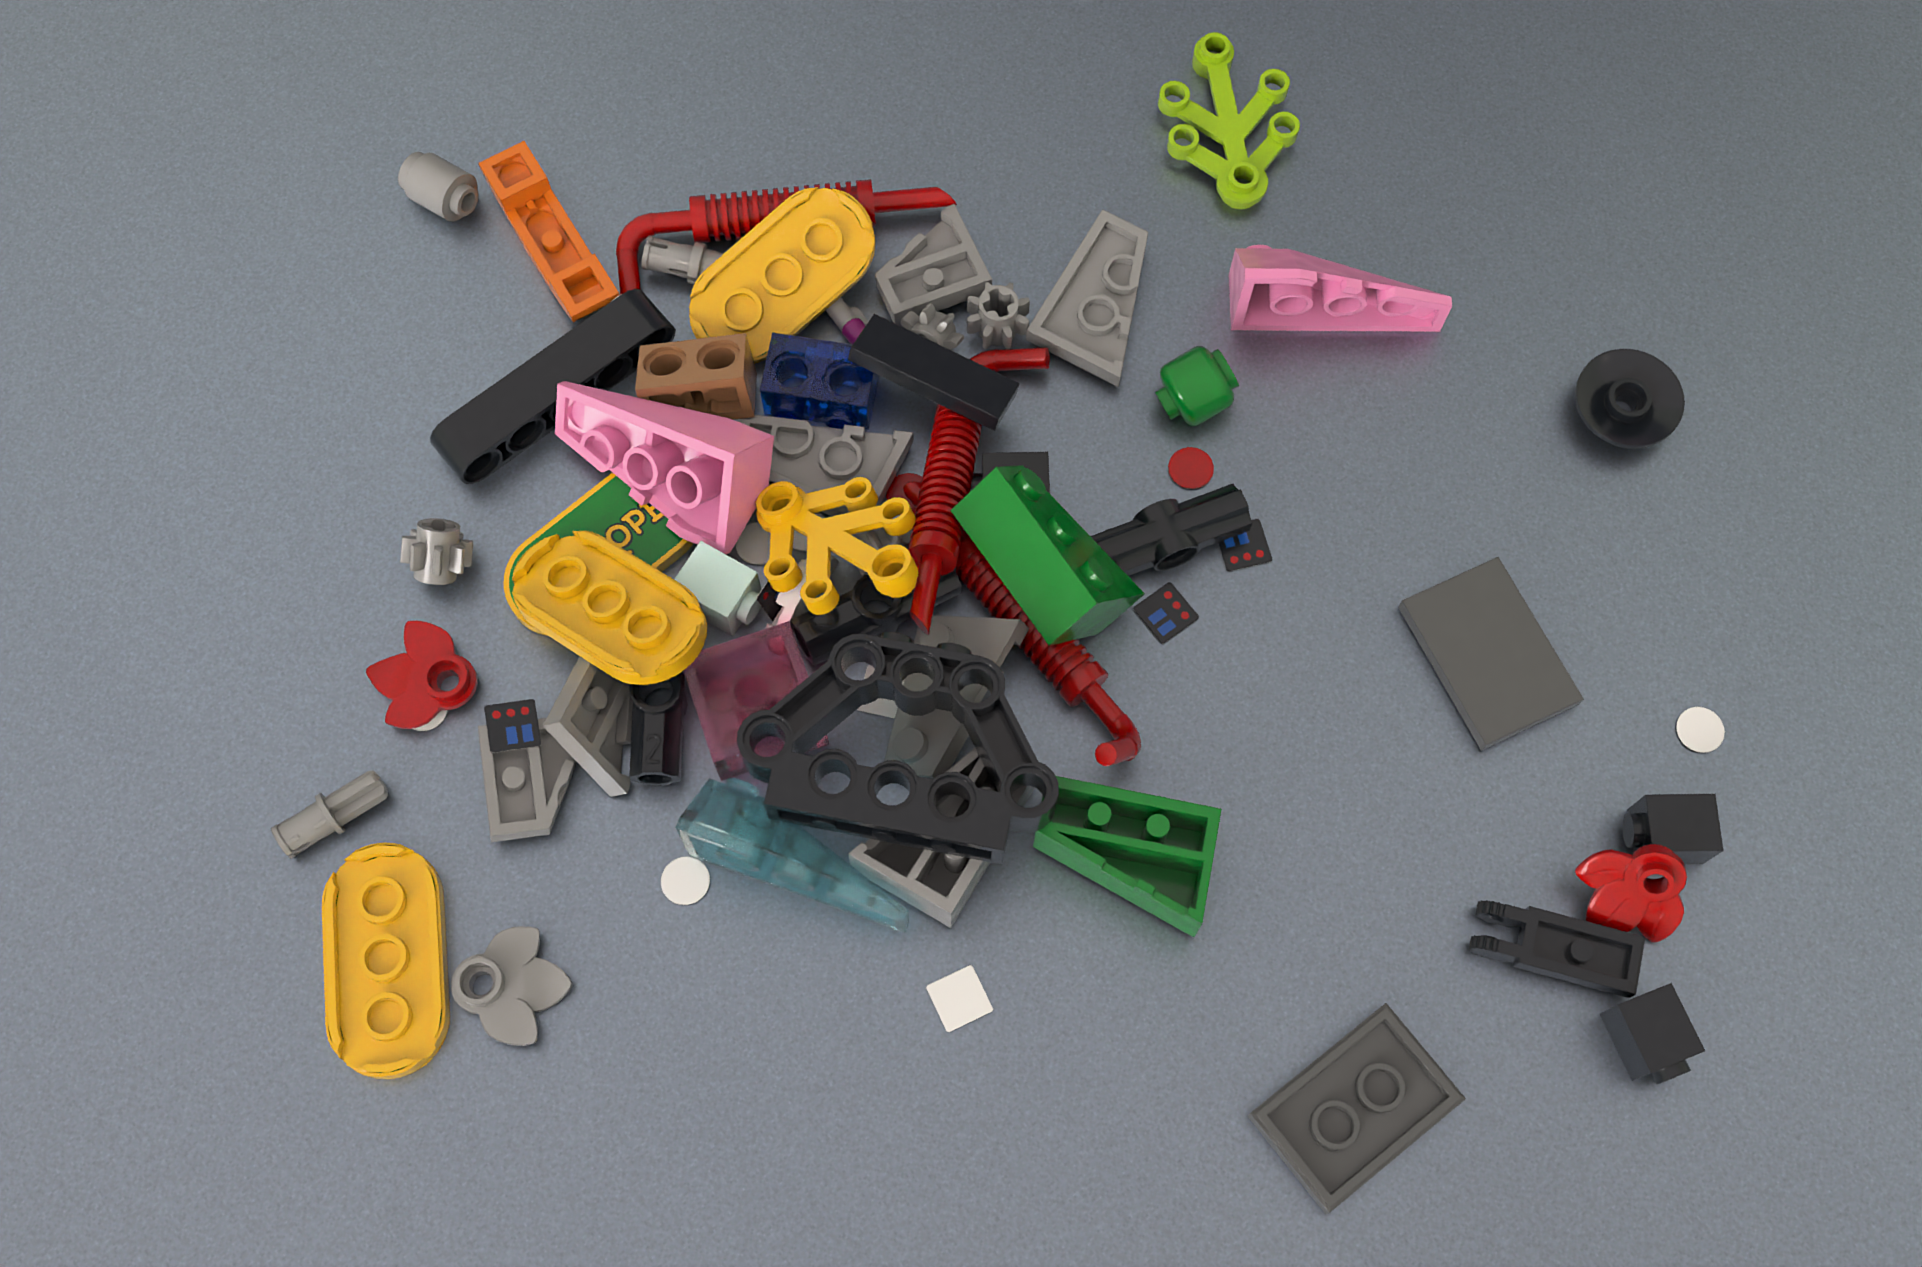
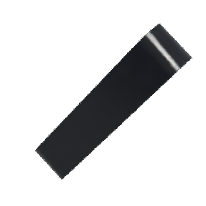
M641 289L629 290L446 417L432 431L430 443L463 483L474 484L480 482L555 429L558 383L567 381L609 391L637 371L639 348L641 345L672 342L676 329Z

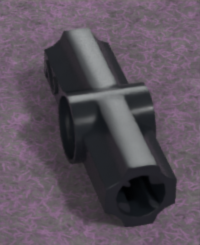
M1232 483L1178 503L1176 499L1158 501L1138 512L1134 516L1133 521L1091 535V537L1130 576L1154 567L1157 571L1178 567L1194 558L1200 549L1250 531L1252 520L1249 514L1248 503L1241 489H1237Z
M956 568L946 575H940L935 606L961 594L962 585L958 579ZM866 574L857 580L853 590L839 596V602L832 611L823 615H815L810 611L791 619V628L806 659L815 666L829 659L834 645L844 637L852 634H867L879 637L882 632H896L900 623L912 618L910 609L914 589L906 596L892 598L880 593L874 586L870 576ZM881 600L887 603L890 608L882 613H872L866 610L863 605L868 601Z
M685 670L659 683L648 685L630 684L629 690L633 701L629 778L632 782L643 783L648 786H668L674 782H681L683 718L688 707L685 694ZM666 688L673 691L670 699L663 705L651 706L645 703L648 695L655 689Z

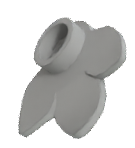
M519 926L499 932L491 940L483 954H476L462 961L454 971L451 980V991L457 1004L470 1013L479 1014L481 1024L490 1037L513 1046H526L536 1043L538 1027L535 1012H541L556 1005L572 987V981L561 968L545 959L536 957L540 944V931L538 928ZM482 975L491 976L493 984L490 991L484 995H476L473 990L476 979Z

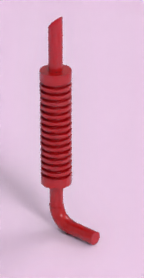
M868 179L857 180L856 186H851V181H846V187H841L840 182H836L835 188H833L853 196L868 213L872 227H876L875 213L957 205L949 194L938 187L873 192L872 181ZM825 183V188L832 190L830 183ZM814 184V188L818 187L820 189L819 184ZM804 185V189L809 188V185ZM794 186V192H789L788 187H783V193H779L778 188H773V194H768V189H762V195H758L757 190H752V196H748L747 191H742V197H738L737 192H731V198H727L726 193H721V199H717L716 194H710V200L706 199V195L690 196V210L651 212L637 216L625 225L617 239L616 256L620 295L629 290L641 289L638 253L641 243L648 236L692 231L694 242L699 243L711 242V237H715V241L719 242L721 241V236H725L726 241L732 240V235L736 236V240H740L742 234H747L787 198L798 192L799 186Z
M1047 347L993 349L983 351L971 357L970 360L995 372L1049 368L1050 354ZM939 404L936 407L933 430L931 432L923 479L917 501L918 505L916 506L915 525L912 528L908 550L918 568V577L910 615L917 626L927 635L930 634L940 575L952 572L957 566L964 528L950 510L970 492L982 430L981 424Z
M910 481L904 485L903 491L916 507L918 505L917 501L921 483ZM963 529L958 562L955 567L957 576H960V580L967 584L969 591L974 592L976 599L981 600L982 606L988 608L991 616L1002 619H1021L1030 628L1020 646H1017L1020 649H1024L1023 653L1027 657H1031L1030 661L1033 665H1038V670L1040 673L1045 674L1046 680L1053 682L1052 687L1055 690H1060L1059 695L1070 707H1074L1084 701L1108 728L1107 730L1114 740L1098 745L1095 750L1097 762L1103 766H1111L1134 759L1141 750L1140 735L1128 715L1118 707L1101 687L1108 678V672L1098 661H1093L1094 656L1089 652L1086 653L1087 648L1082 644L1079 645V639L1049 646Z

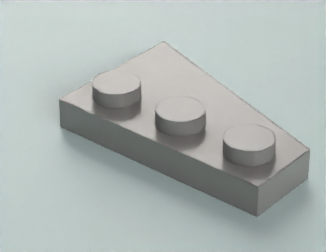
M1102 209L1027 328L1026 340L1040 348L1047 347L1050 353L1119 387L1148 231Z
M762 415L743 418L739 421L742 424L774 436L769 485L780 481H787L801 488L805 493L844 485L847 481L856 477H865L870 480L878 495L876 506L882 503L914 442L913 432L894 430L893 435L865 432V427L844 425V429L811 426L807 420ZM845 505L822 511L830 516L849 513Z
M933 615L930 634H925L918 627L914 643L936 648L940 643L959 644L970 649L973 655L990 659L1001 667L1013 644L1020 646L1030 628L1021 619ZM913 673L905 678L903 686L911 691H923L933 683V680L925 674ZM970 684L960 691V695L969 702L979 703L988 689L980 684ZM897 708L884 761H901L908 764L917 776L934 779L951 768L969 734L964 724L960 723L950 711L935 709L933 712L923 716H912Z

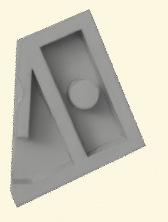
M546 718L538 719L541 739L540 746L495 753L490 752L487 725L478 726L491 842L550 835L577 761L543 727Z

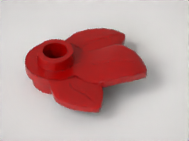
M424 621L406 622L404 627V644L407 653H400L383 659L366 669L368 678L379 693L393 700L386 712L385 723L402 729L421 727L428 724L441 710H452L465 705L475 694L478 685V677L474 667L467 659L456 655L455 646L450 634L441 627ZM450 676L459 677L458 685L450 691L441 690V685L446 678Z
M1657 844L1645 845L1637 849L1633 854L1612 849L1603 850L1586 858L1575 869V873L1580 880L1596 889L1586 908V921L1625 932H1629L1637 927L1644 937L1655 943L1670 936L1682 921L1684 905L1679 893L1686 885V867L1682 859L1665 846ZM1653 874H1659L1664 876L1658 879L1647 878L1648 876Z

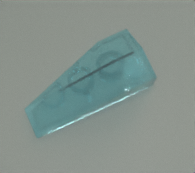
M709 778L680 816L675 829L690 857L906 933L910 923L908 909L800 825L769 819L764 807L765 798L758 796L760 790L754 785L736 778H727L725 784Z

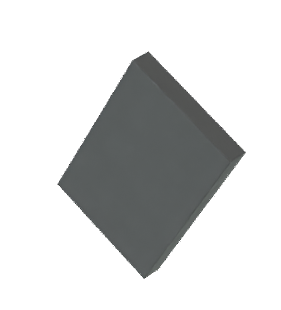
M1499 557L1402 600L1398 606L1481 751L1579 705L1584 700Z
M1385 1003L1247 1116L1322 1211L1328 1214L1466 1098L1389 1005Z

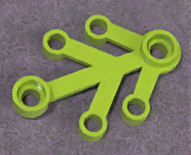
M1212 32L1200 38L1195 44L1192 66L1200 77L1209 80L1216 115L1190 100L1189 88L1180 81H1169L1163 84L1159 92L1158 107L1163 114L1170 117H1178L1187 123L1178 124L1170 130L1167 141L1168 153L1177 160L1190 162L1215 178L1217 191L1225 204L1235 209H1247L1261 201L1265 196L1268 187V177L1265 171L1283 148L1290 147L1295 143L1300 129V122L1290 112L1274 114L1269 122L1267 138L1248 158L1244 141L1273 105L1285 100L1290 79L1280 69L1264 71L1259 79L1257 93L1238 115L1229 74L1234 57V47L1225 35ZM1209 51H1217V52H1219V53H1216V54H1215V53H1211V52H1209ZM1270 83L1276 84L1281 89L1271 90L1266 85ZM1171 95L1177 96L1181 101L1171 102L1166 97ZM1284 126L1291 132L1281 133L1276 130V127ZM1197 130L1223 145L1226 159L1198 144L1199 133ZM1182 138L1188 140L1191 144L1181 146L1175 140ZM1242 178L1248 180L1250 183L1242 184L1236 181L1235 179Z

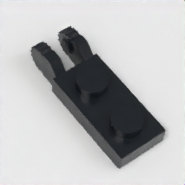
M1478 901L1475 916H1478L1477 918L1505 927H1520L1517 944L1487 935L1471 936L1468 950L1471 953L1500 962H1514L1513 967L1626 998L1636 995L1645 943L1643 936L1532 906L1523 909L1508 904H1501L1500 902Z

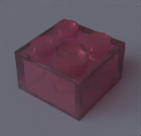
M789 621L703 649L693 663L683 670L713 763L721 781L748 772L737 745V732L741 723L752 713L771 709L809 677ZM828 736L823 737L807 752L829 745ZM766 737L757 743L754 752L762 757H771L783 749L785 742L778 737Z

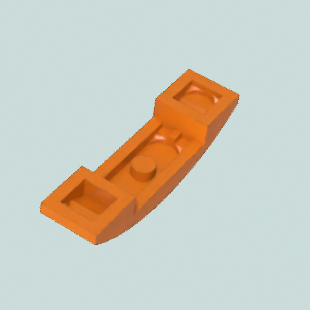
M525 141L478 163L481 172L546 284L573 322L606 306L619 296L618 290L595 253L591 254L551 189L547 176Z

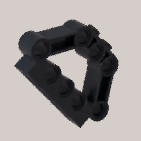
M882 632L879 637L867 634L849 635L834 645L829 655V660L771 709L760 710L750 714L741 723L737 732V745L746 770L755 779L768 783L764 807L768 818L772 820L1003 865L1009 830L1020 833H1033L1043 829L1052 820L1057 806L1059 787L1056 776L1048 766L1038 762L1005 697V677L1001 668L990 659L973 655L970 649L959 644L940 643L937 645V648L915 644L911 637L896 632ZM857 662H865L875 668L874 673L864 680H853L844 674L850 665ZM913 673L925 674L933 680V683L923 691H911L902 685L903 680ZM970 684H980L985 686L991 695L982 702L972 703L965 700L960 695V691ZM878 698L893 700L898 708L912 716H923L933 712L935 709L950 711L960 723L964 724L997 792L977 788L968 776L959 772H945L934 779L917 776L908 764L898 760H887L873 768L857 765L856 760L849 753L840 749H826L815 756L804 753L860 706L874 702ZM766 737H778L785 742L783 749L771 757H762L754 752L757 743ZM832 772L843 773L850 779L848 787L837 794H828L818 787L820 780ZM890 783L900 784L909 791L908 798L898 805L884 804L876 796L883 786ZM1021 786H1032L1042 793L1044 800L1038 806L1025 808L1018 805L1013 800L1011 794ZM957 795L967 802L968 809L957 817H947L936 809V804L944 796Z

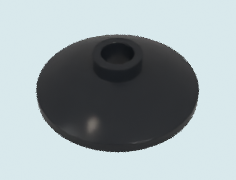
M1615 349L1596 356L1582 370L1575 387L1576 407L1585 425L1602 440L1623 448H1646L1662 442L1679 425L1684 412V393L1677 376L1660 359L1639 350ZM1616 402L1626 403L1631 411L1622 409Z

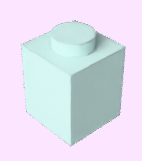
M703 541L699 542L674 579L694 593L705 615L706 622L732 637L742 623L750 624L761 608V605L756 600L762 590L758 572Z

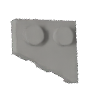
M955 204L947 206L941 212V221L925 236L919 232L906 244L905 250L901 255L891 258L875 273L876 287L893 323L897 325L901 324L900 321L910 310L920 316L921 311L931 303L935 311H939L965 302L969 296L979 297L985 290L986 282L992 285V278Z
M579 656L543 727L610 797L627 794L631 780L629 776L621 774L623 745L631 744L633 701L630 696V684L611 677Z

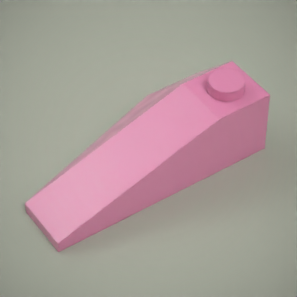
M1266 245L1235 248L1229 271L1231 330L1440 332L1452 308L1451 296L1291 249H1272Z
M567 381L557 384L555 435L600 472L610 470L631 488L629 492L630 497L641 506L650 503L669 519L666 526L680 538L697 545L700 541H703L726 555L731 553L756 509V501L759 494L769 486L774 442L773 435L726 417Z

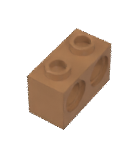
M746 333L640 346L635 385L638 398L726 417L732 420L755 417L757 372Z

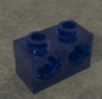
M772 332L760 386L764 414L772 415V417L820 422L829 428L844 429V425L865 427L866 430H869L880 376L848 361L852 344ZM796 377L805 380L796 387L782 385L784 381ZM847 385L858 389L850 395H840L835 392L839 387Z

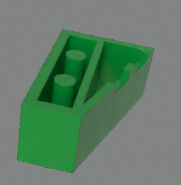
M1023 465L995 467L950 510L1049 646L1098 635L1145 594L1046 490L1039 476Z
M1056 776L1059 787L1056 810L1052 820L1043 829L1035 831L1033 847L1179 930L1195 937L1203 923L1222 809Z

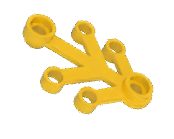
M856 477L847 481L844 485L805 493L801 488L787 481H780L767 486L759 494L756 501L757 520L765 531L771 533L770 557L764 566L765 577L777 592H788L797 587L801 582L802 571L792 556L795 530L807 537L806 582L801 587L800 596L812 614L823 615L829 613L839 602V593L830 579L831 552L867 572L880 593L892 598L906 596L915 588L918 577V568L909 550L897 544L888 545L876 550L852 536V534L882 527L890 536L906 534L913 528L916 520L908 501L904 498L895 497L885 501L882 505L876 506L878 495L870 480L865 477ZM844 505L849 513L823 519L814 514ZM825 592V593H824L823 595H821L820 597L815 598L817 595H819V594Z

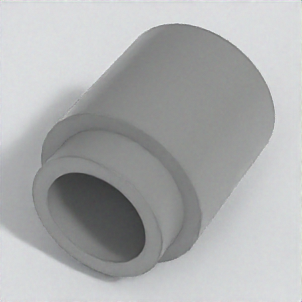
M414 152L405 159L399 170L398 183L405 190L406 196L447 221L454 222L469 215L477 205L479 194L476 178L434 153Z

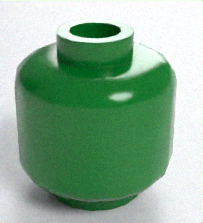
M1196 346L1161 367L1160 380L1163 388L1156 391L1155 394L1171 420L1180 415L1188 425L1198 426L1228 409L1233 404V389L1239 387V383L1226 359L1218 349L1211 353L1203 346Z

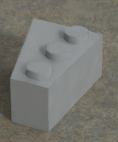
M976 748L946 771L964 774L975 783L977 788L997 792ZM1021 786L1015 789L1011 796L1018 805L1024 807L1034 787ZM947 795L937 802L936 809L947 817H957L968 809V804L960 796ZM869 839L865 843L861 842L848 853L852 871L950 928L990 862L874 839Z

